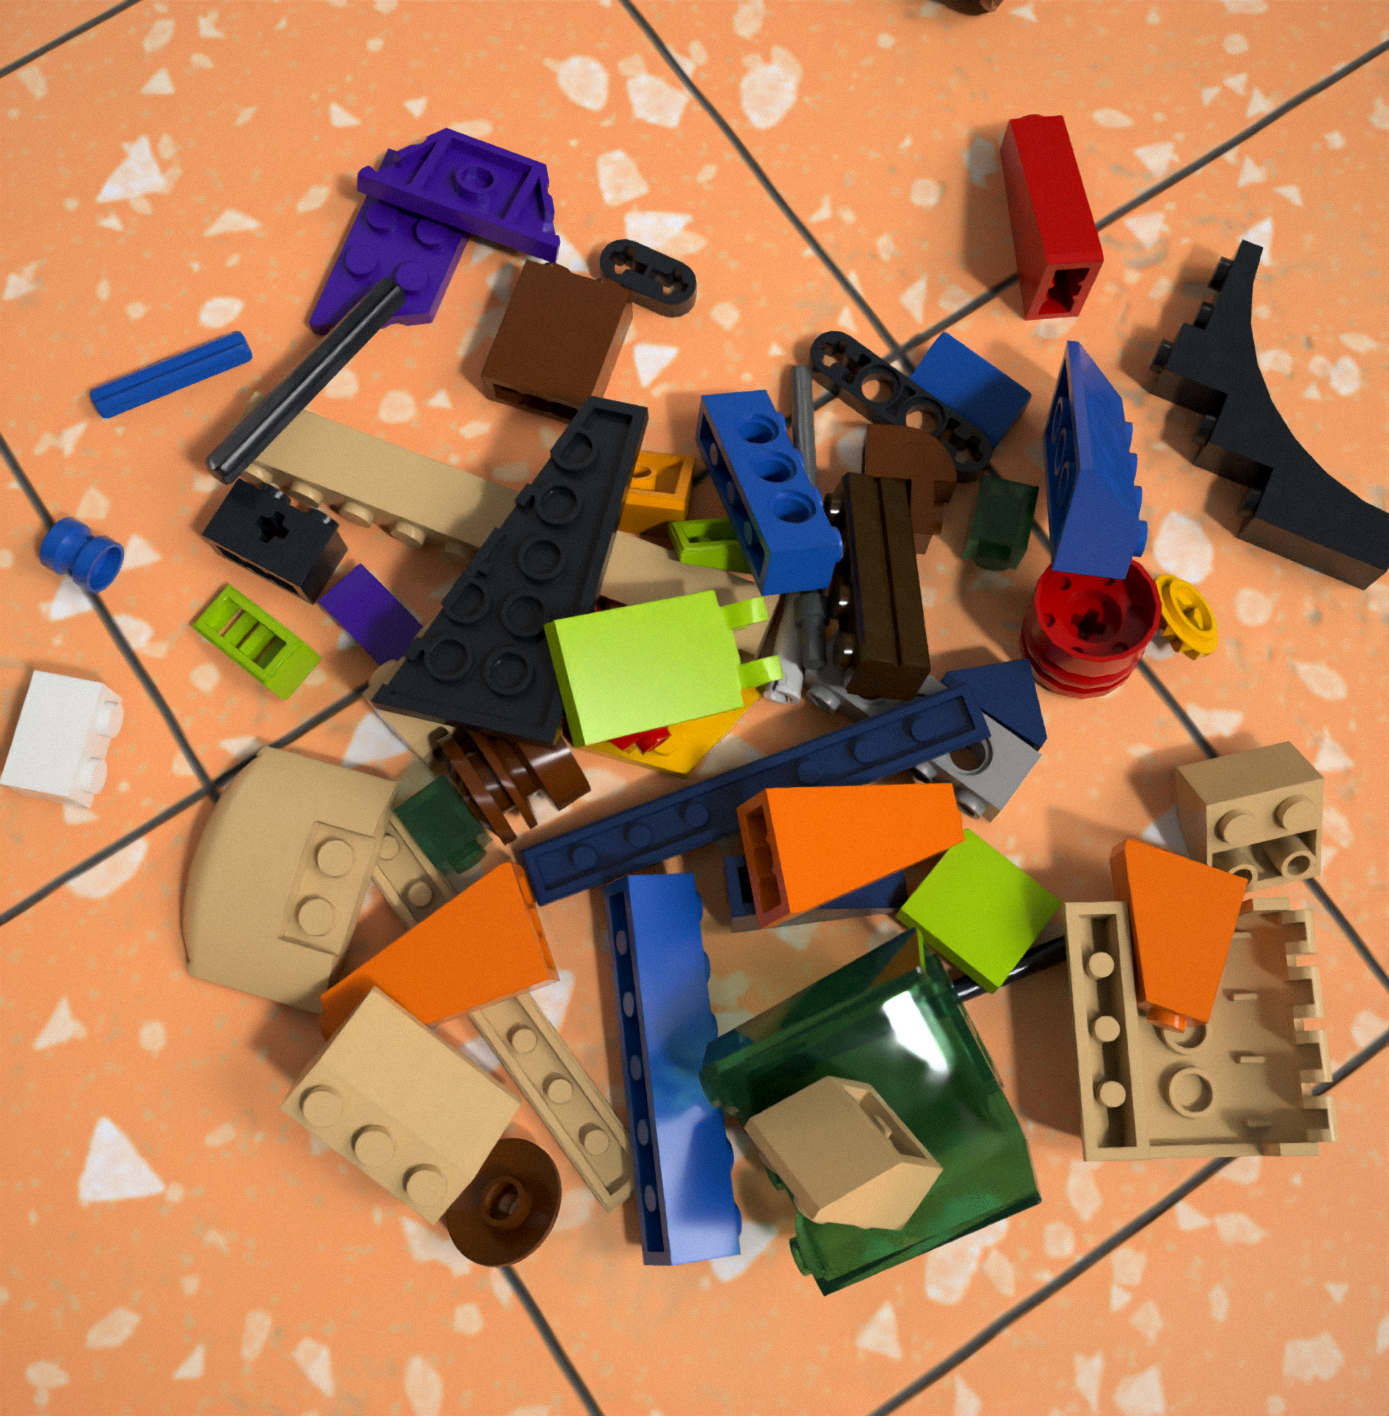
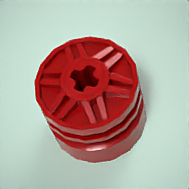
M1133 559L1131 560L1125 580L1052 571L1050 563L1037 581L1031 603L1022 622L1019 637L1022 658H1029L1032 674L1037 682L1058 695L1077 699L1105 696L1122 686L1136 668L1145 649L1159 628L1162 603L1155 581L1144 567ZM1079 630L1089 634L1087 640L1077 636Z

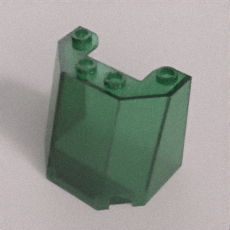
M917 926L892 938L707 1044L701 1066L702 1070L699 1071V1080L704 1094L714 1108L722 1105L730 1115L736 1114L742 1128H744L751 1117L827 1075L868 1083L875 1089L944 1169L901 1231L873 1227L862 1229L855 1225L831 1222L819 1224L805 1217L796 1208V1236L789 1240L790 1250L801 1274L805 1277L812 1274L824 1297L1042 1202L1030 1145L1021 1124L1002 1090V1087L1005 1086L997 1067L944 964L936 953H931L923 934ZM765 1166L768 1177L777 1191L786 1189L793 1202L794 1195L780 1176Z

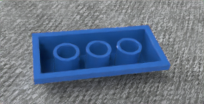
M1067 340L1042 437L1052 571L1125 580L1132 557H1141L1144 552L1148 533L1147 521L1139 520L1142 504V487L1134 485L1138 458L1136 453H1130L1129 451L1132 441L1133 424L1132 422L1125 421L1122 398L1083 346L1077 341Z

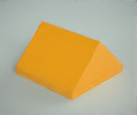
M640 450L618 530L624 533L669 538L668 523L688 520L696 457Z

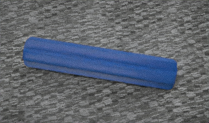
M235 330L96 386L90 391L91 400L97 412L103 418L108 419L247 363L253 358L252 351L243 333Z

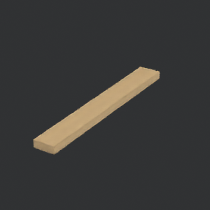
M394 804L371 878L409 931L456 897L458 892ZM530 993L522 994L468 1014L607 1213H610L632 1196L636 1189L629 1131Z

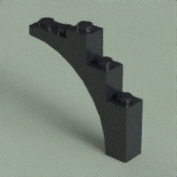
M1243 239L1231 259L1221 256L1207 285V288L1216 291L1211 304L1202 301L1191 325L1184 322L1172 342L1164 338L1160 342L1149 367V370L1158 373L1150 394L1203 415L1192 438V442L1200 444L1192 465L1248 487L1236 512V515L1244 518L1236 538L1365 590L1384 575L1389 568V513L1365 502L1330 476L1295 439L1273 404L1258 366L1251 326L1253 283L1264 247Z

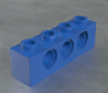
M766 389L701 395L695 441L761 596L829 588L835 563L839 562L842 558V538L838 528L835 526L831 527L823 510L820 490L816 486L812 487L807 477L801 451L793 447L787 435L783 414L780 411L776 412Z

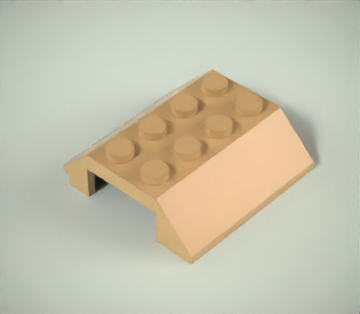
M1289 897L1251 898L1242 902L1209 1023L1194 1027L1186 1026L1184 1033H1177L1148 1023L1146 1021L1148 1012L1137 1009L1127 901L1068 902L1062 904L1083 1161L1245 1156H1319L1318 1142H1340L1334 1095L1312 1096L1311 1083L1333 1082L1326 1030L1305 1031L1303 1019L1325 1017L1319 966L1297 967L1296 956L1317 954L1311 909L1291 910Z

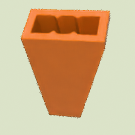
M952 783L765 788L736 808L759 929L773 928L928 860L965 841L962 815L957 806Z
M512 861L498 865L323 993L320 999L324 1012L319 1014V1025L325 1042L374 985L429 1028L559 982L560 978L523 866Z

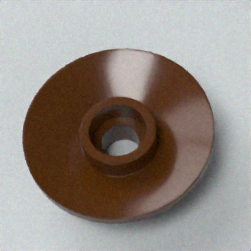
M507 1138L497 1141L475 1178L446 1211L450 1237L462 1255L476 1264L499 1268L522 1261L541 1246L556 1222L562 1197L560 1175L550 1155L541 1147L528 1140ZM518 1199L514 1212L509 1216V1209L512 1203Z

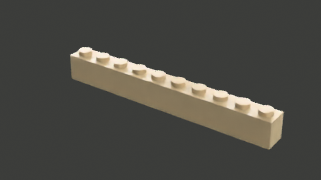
M254 391L237 426L267 396L266 394ZM305 409L290 422L240 475L243 479L256 486H260L262 482L288 489V494L307 506L319 508L321 503L339 509L342 517L358 526L370 528L372 523L390 529L392 536L409 546L421 548L426 543L443 550L442 554L447 559L463 567L468 566L494 528L502 526L515 508L514 500L520 493ZM618 530L597 605L601 611L709 590H715L719 607L762 596L757 584L720 569L680 563L676 552ZM781 594L763 596L769 620L751 624L746 629L733 631L741 664L758 660L777 615Z

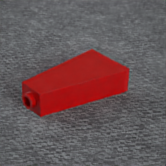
M1030 114L1021 118L1009 119L1000 148V156L1025 321L1079 317L1104 263V256L1063 115L1042 116Z

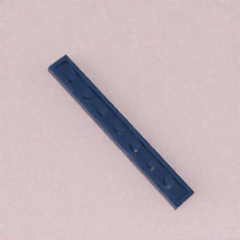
M967 680L519 851L539 907H544L740 833L736 808L765 788L868 785L990 739L991 733L971 683Z

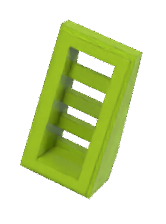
M728 517L668 523V535L680 563L752 575Z
M230 584L225 587L191 626L282 700H287L320 662V656L303 640ZM242 608L245 612L222 637L219 634L220 631ZM259 622L260 625L256 628V630L249 636V638L243 643V645L239 649H237L236 647L242 642V640ZM277 636L278 639H277V640L273 643V645L267 650V652L261 657V659H260L257 663H255V662H254L255 659L264 651V649L270 644V642Z

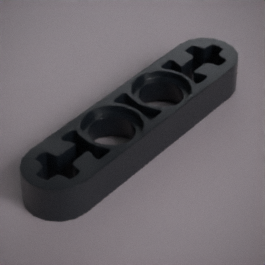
M828 331L822 333L814 340L810 348L808 367L812 370V378L819 385L873 424L907 426L906 417L911 413L921 411L930 414L936 422V429L929 433L940 441L945 429L951 431L949 441L945 440L943 446L950 453L954 461L957 483L968 484L975 482L984 475L992 458L993 446L990 438L982 430L850 335L841 331ZM837 352L844 355L842 364L835 362L830 367L823 364L825 354L830 357L834 356ZM857 367H863L858 371L857 375L855 376L853 384H849L848 379L850 372L853 375H855ZM871 380H881L890 386L892 396L884 402H873L864 396L862 386ZM967 447L973 448L976 451L973 460L968 459L962 464L955 459L958 451L962 452Z

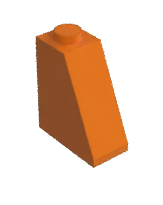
M1127 837L1112 848L1109 862L1115 901H1127L1137 1009L1148 1012L1146 1019L1148 1023L1168 1031L1184 1033L1186 1026L1194 1027L1209 1023L1248 879Z

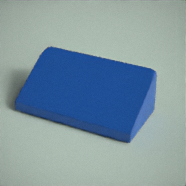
M942 332L910 376L912 381L982 430L990 438L993 450L1025 412L1032 397L1027 389L947 332Z

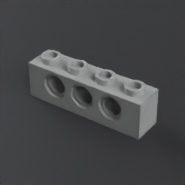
M839 628L826 643L827 665L818 670L806 669L802 685L809 690L806 693L809 700L822 711L830 715H835L838 711L853 723L948 688L929 674L914 699L912 698L908 701L885 698L865 700L858 695L847 694V690L844 687L843 668H836L833 664V647L836 636L839 633ZM983 713L991 733V738L966 747L975 754L978 761L977 769L971 771L962 770L955 766L950 754H947L906 771L925 784H929L932 781L936 783H952L959 810L973 819L978 820L983 816L991 822L1001 812L1042 754Z

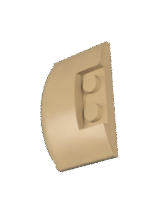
M264 746L255 754L258 757L237 773L214 806L196 846L188 874L183 909V936L190 962H187L190 976L320 1014L324 1012L320 996L339 981L400 783Z

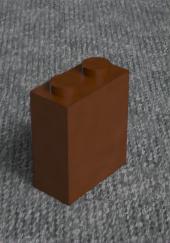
M526 259L481 372L487 399L570 424L590 395L604 397L633 319L631 290L624 289L619 283L608 278H597L594 280L574 274L568 268L557 263L547 262L540 264Z

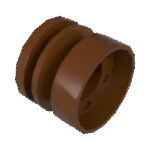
M466 730L476 747L465 754L450 731L437 739L443 750L448 769L447 774L477 821L497 835L504 846L517 839L516 834L504 817V814L513 808L517 809L530 830L538 825L535 812L529 801L530 797L539 792L559 812L592 791L583 771L561 735L555 751L495 736L489 738L486 734Z

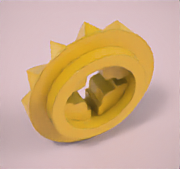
M1162 574L1155 578L1154 581L1162 603L1159 622L1160 637L1165 636L1170 641L1175 652H1183L1185 656L1193 661L1213 653L1219 643L1218 625L1215 615L1203 595L1193 585L1174 575Z

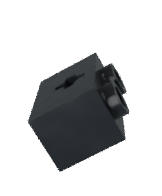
M238 478L201 535L219 556L314 605L348 551L346 544L337 531L339 524L315 508L310 507L307 513L289 505L291 499L268 483L262 482L257 488Z

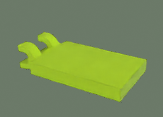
M709 590L553 620L543 625L574 748L744 707L740 690L784 679L778 655L741 664L733 631L746 629L751 624L769 620L763 596L719 607L715 590Z

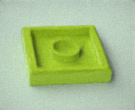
M966 827L963 831L965 841L950 848L895 917L992 995L1000 988L1063 902Z

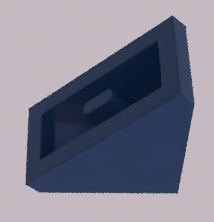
M1029 658L946 672L940 681L942 684L949 688L969 680L981 711L1033 749L1039 751L1047 740V734Z

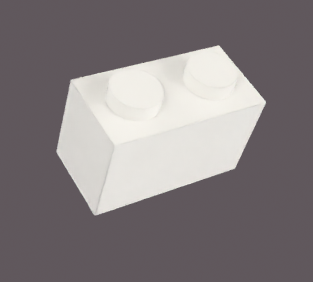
M34 670L2 772L0 784L23 796L90 809L94 795L102 790L106 781L107 763L105 757L111 738L117 736L123 723L124 711L121 705L123 698L100 682Z

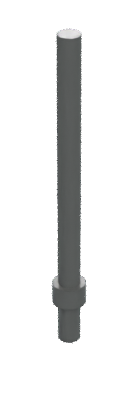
M796 365L790 369L793 447L798 448L802 453L804 470L812 487H818L812 370L806 365ZM823 589L800 591V596L794 600L795 625L801 629L803 667L809 670L822 669L827 665L825 628L830 624V616L828 610L829 598L823 595Z

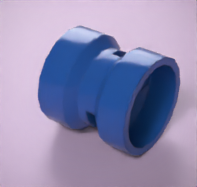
M66 517L52 526L44 537L40 547L39 559L44 567L56 574H70L73 577V582L90 593H99L114 581L122 567L125 554L124 547L120 543L107 536L95 537L86 524L73 517Z

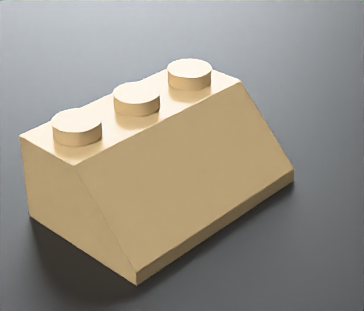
M374 985L299 1073L279 1109L434 1225L475 1178L520 1107L522 1099Z

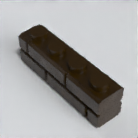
M847 472L841 476L834 493H827L823 500V510L831 527L835 526L838 528L843 545L842 558L839 562L835 563L833 571L835 584L830 593L828 607L830 618L837 619L839 622V633L836 636L833 647V664L836 668H843L844 687L847 690V694L870 697L881 694V698L908 701L912 698L914 699L930 674L931 666L907 485H905L903 480L884 477L873 480L872 475Z

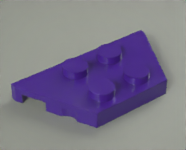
M444 128L427 136L423 143L409 145L395 152L394 164L377 172L368 165L358 172L357 191L545 261L556 263L558 259L560 237L555 235L553 224L555 210L552 196L548 193L549 177L547 166L544 163L452 129Z
M388 148L379 170L394 164V153L397 152L396 150ZM367 195L310 318L309 325L313 333L321 336L327 335L331 328L380 279L385 277L401 285L404 289L406 301L381 329L396 323L406 326L432 323L471 233Z

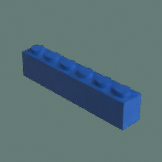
M694 873L628 875L604 886L603 895L644 1265L674 1266L740 1255L739 1236L742 1231V1218L733 1196L731 1171L734 1164V1153L725 1131L723 1107L726 1100V1089L724 1081L718 1073L715 1044L718 1038V1025L710 1009L707 985L710 978V961L708 955L703 950L700 928L703 915L702 899L695 888Z

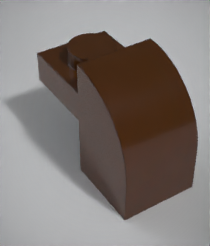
M867 424L862 445L861 474L872 475L873 480L884 477L905 481L908 489L916 554H925L932 535H941L944 512L943 503L950 502L957 484V472L954 461L943 444L923 430L901 425Z

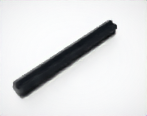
M388 277L380 279L205 458L204 463L207 471L225 485L233 483L405 304L404 289L401 285Z

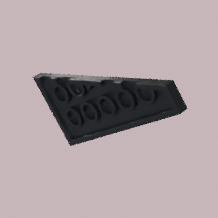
M591 395L588 397L550 450L551 457L532 484L527 483L514 500L516 506L500 528H494L442 600L441 605L443 608L421 638L416 637L403 656L406 660L388 685L383 683L370 702L375 709L556 751L566 713L543 625L553 620L595 612L648 424V407Z

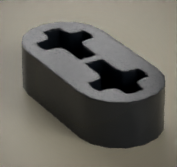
M629 239L615 240L602 250L600 256L601 277L611 279L619 283L624 289L631 290L633 303L669 318L681 317L694 307L697 298L696 276L692 269L683 262ZM627 260L633 262L634 270L626 269L622 275L616 274L615 265L623 266ZM674 282L681 284L682 292L674 291L670 297L663 295V286L670 288Z

